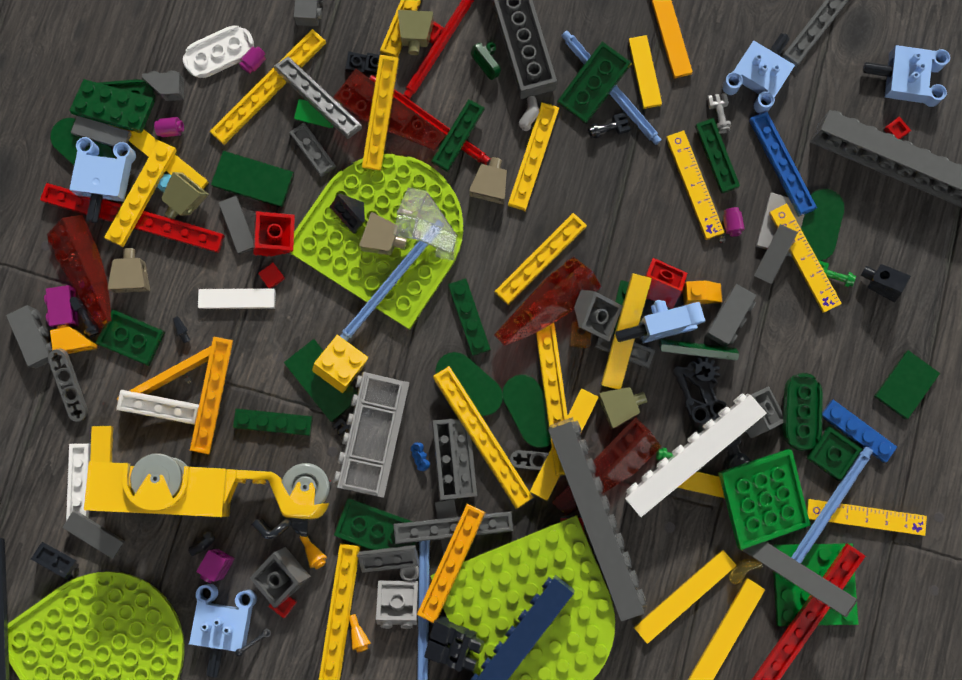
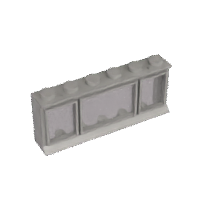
M362 372L361 376H357L355 387H358L357 395L353 394L351 406H354L352 414L349 413L347 425L350 426L348 433H344L343 436L344 452L339 454L338 463L341 465L339 472H335L333 483H336L337 488L384 497L409 382Z

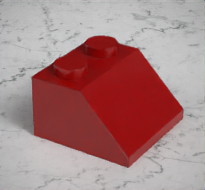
M256 211L253 255L276 256L293 252L295 215Z
M653 258L645 274V277L652 278L646 299L665 301L667 307L673 309L682 292L688 273Z

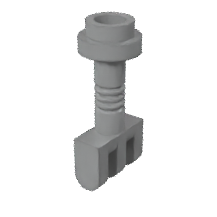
M722 93V100H720L719 94H715V101H713L712 95H708L709 109L716 108L719 121L716 125L719 133L729 132L731 122L726 121L723 107H727L729 104L727 94Z

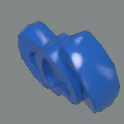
M416 442L410 449L417 469L419 471H426L430 467V462L426 459L427 454L423 452V444Z

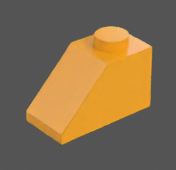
M710 281L685 282L683 286L684 305L700 302V304L722 303L721 284Z
M69 325L57 326V329L50 330L52 350L61 348L67 351L68 354L98 349L96 343L69 327Z

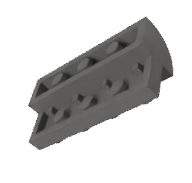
M459 419L432 421L439 500L476 497L477 488L471 437Z

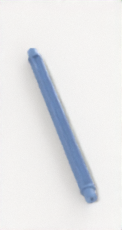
M565 31L561 35L562 38L585 65L591 55L574 35ZM616 85L610 92L612 98L631 120L636 123L649 141L651 140L655 145L660 143L662 139L657 135L658 132Z
M436 221L433 226L429 227L428 231L360 310L357 316L345 330H342L341 338L345 341L352 338V335L434 237L439 234L440 229L443 227L441 223Z
M865 447L859 453L791 558L802 563L858 475L870 460V455L873 452L872 449Z
M430 540L419 541L418 610L429 588ZM418 616L417 680H428V659L424 655L428 644L429 621Z

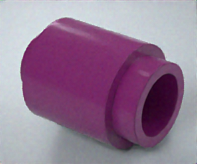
M252 46L240 59L239 65L248 74H251L252 71L255 72L266 60L264 57L266 53L257 46L255 48Z
M178 117L159 119V121L154 123L156 135L161 137L181 136L184 131V123Z
M738 207L724 210L723 221L726 234H730L731 237L741 235V232L745 230L742 212L739 211Z

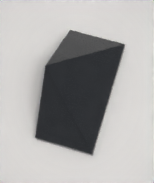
M343 194L336 196L330 208L349 230L356 234L365 222L364 202Z

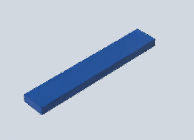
M766 111L751 117L749 122L798 217L816 210L817 206L768 112Z

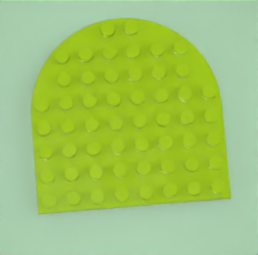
M384 154L382 169L378 171L362 168V158L353 162L351 166L343 171L338 172L326 185L294 231V249L290 254L367 303L428 231L429 227L438 221L443 225L439 234L434 237L376 306L377 310L410 330L458 256L463 238L462 210L451 186L430 165L409 156ZM338 194L364 202L365 222L356 234H353L330 208ZM371 212L399 226L400 233L398 236L408 239L404 250L394 247L392 255L361 251L359 245Z
M577 515L463 562L443 609L450 622L477 632L476 637L485 642L479 654L471 652V656L479 659L477 668L472 671L474 674L476 673L479 676L483 670L481 665L487 657L492 659L495 655L493 652L494 648L499 642H505L508 638L505 636L512 625L514 627L520 622L517 619L524 609L528 611L531 608L532 604H530L532 598L536 593L540 595L544 590L542 585L549 577L553 579L555 575L572 587L575 592L508 680H593L605 665L615 635L614 606L608 587Z
M97 572L77 577L65 583L8 623L9 663L20 680H179L184 661V637L175 610L167 598L153 585L141 578L122 572Z

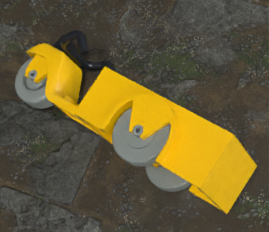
M150 454L141 458L135 466H130L131 464L89 461L84 510L229 517L231 499L238 483H246V480H252L254 484H266V481H269L280 511L287 519L283 520L273 530L263 519L260 521L257 519L251 525L266 539H274L280 536L290 526L300 536L307 537L308 519L320 518L329 506V503L324 502L328 497L330 485L325 472L318 466L310 463H301L293 466L281 479L273 472L188 467L180 459L164 454Z

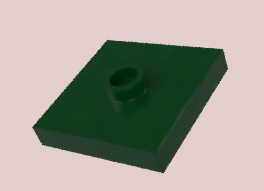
M827 427L806 459L836 480L842 481L862 449L831 427Z

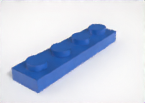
M831 400L822 412V417L863 448L869 447L872 449V455L883 463L889 460L897 448L896 445L835 400Z

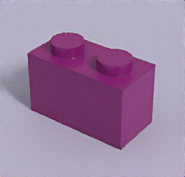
M66 285L46 288V295L44 296L48 309L46 321L50 327L57 329V326L69 325V327L79 326L78 312L74 311L70 303V298L76 297V289Z
M219 549L208 550L196 572L201 574V579L209 583L211 581L223 580L235 558Z

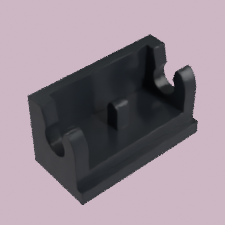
M41 542L31 557V560L69 581L73 577L71 573L74 568L77 569L79 567V564L76 563L77 560L44 542Z

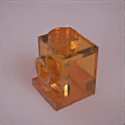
M576 319V322L571 324L570 347L589 348L591 345V333L585 331V334L580 335L578 330L581 328H579Z

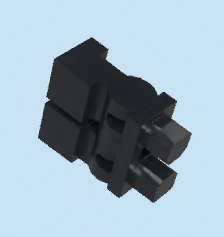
M441 616L434 621L430 634L431 639L428 641L424 657L437 663L442 662L459 672L463 669L474 671L478 666L479 659L471 656V652L479 654L485 642L476 637L477 632L463 626H458L450 622L448 618Z

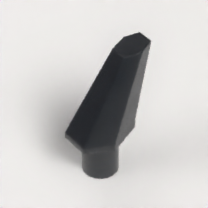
M178 316L174 317L173 322L176 336H180L185 344L190 341L187 334L188 330Z

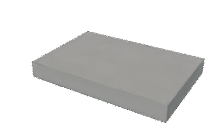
M775 193L769 194L756 247L768 249L777 231L769 212L786 203L801 228L804 215L798 217L788 197Z

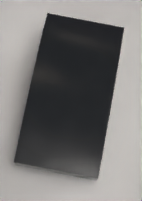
M348 51L345 71L377 75L380 55L368 52L367 55Z

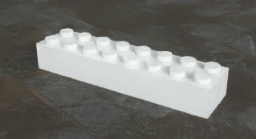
M740 394L733 400L735 404L731 408L726 406L718 413L719 418L715 421L709 420L702 426L704 430L701 433L695 432L687 439L689 443L684 447L679 445L672 451L673 456L667 459L665 457L657 464L658 468L654 472L649 470L642 476V482L638 485L635 482L627 489L625 499L640 517L645 515L767 414L750 394Z

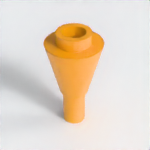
M300 536L299 538L305 547L310 568L315 567V569H319L324 566L327 556L311 543L308 536Z
M356 614L351 615L349 621L352 628V651L356 650L357 653L368 650V645L371 642L361 626H359Z

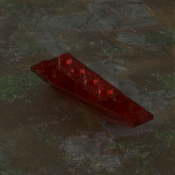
M355 69L333 98L363 121L369 123L375 82ZM393 96L388 131L435 151L446 135Z
M83 215L61 218L47 234L48 242L52 245L55 258L60 263L62 270L99 329H101L111 321V307L108 283L98 248Z
M572 257L564 265L552 272L534 290L494 336L505 346L526 338L558 321L575 309L574 307L581 290L596 292L601 288L594 272L575 257Z
M636 417L593 460L596 466L594 474L596 477H600L603 485L602 494L634 475L661 447L650 430ZM569 485L552 502L565 516L578 509Z

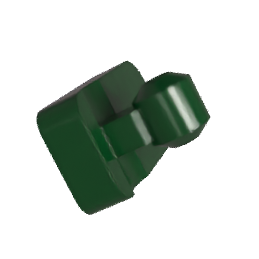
M479 42L473 46L471 56L487 77L493 80L501 72L500 66L491 56L495 53L496 45L489 42L487 46L483 47L482 43Z

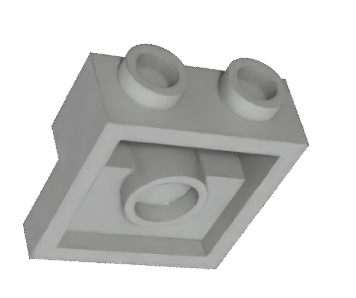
M378 581L377 625H381L380 627L390 629L393 625H401L403 629H411L413 625H417L418 581Z

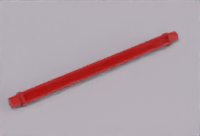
M462 0L417 72L406 86L403 96L410 99L416 93L474 0Z
M371 75L368 82L372 84L374 88L376 77ZM394 89L393 101L443 137L447 136L450 131L449 127ZM466 141L462 147L463 151L479 163L489 164L491 158L470 142Z

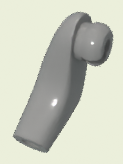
M535 96L527 98V109L519 121V127L523 131L531 129V124L539 114Z

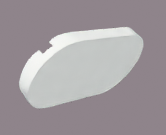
M229 26L189 45L185 50L183 63L191 75L198 78H206L241 62L240 59L252 46L254 47V41L247 29L239 26Z

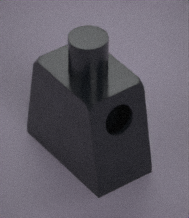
M880 264L877 270L865 266L860 275L870 280L868 285L870 290L894 303L902 294L911 277L906 273Z

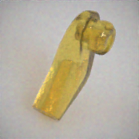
M742 559L730 572V582L732 584L741 583L749 571L762 569V563L756 559Z

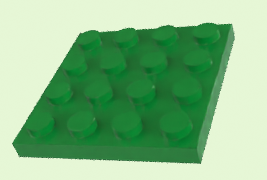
M787 449L718 472L738 549L742 550L810 526L792 450Z
M846 543L813 544L801 564L823 577ZM800 544L772 546L792 557ZM773 571L776 625L789 626L810 594ZM854 572L843 588V591L857 599ZM857 602L847 617L829 608L818 625H859Z

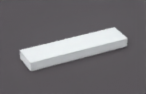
M199 289L198 308L275 309L276 290Z
M120 390L116 410L195 425L199 405Z
M69 444L66 521L74 510L86 517L89 514V510H84L88 465L91 457V444Z

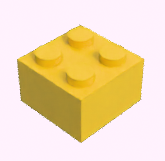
M336 335L315 361L312 371L341 393H344L365 366L368 357L339 335Z

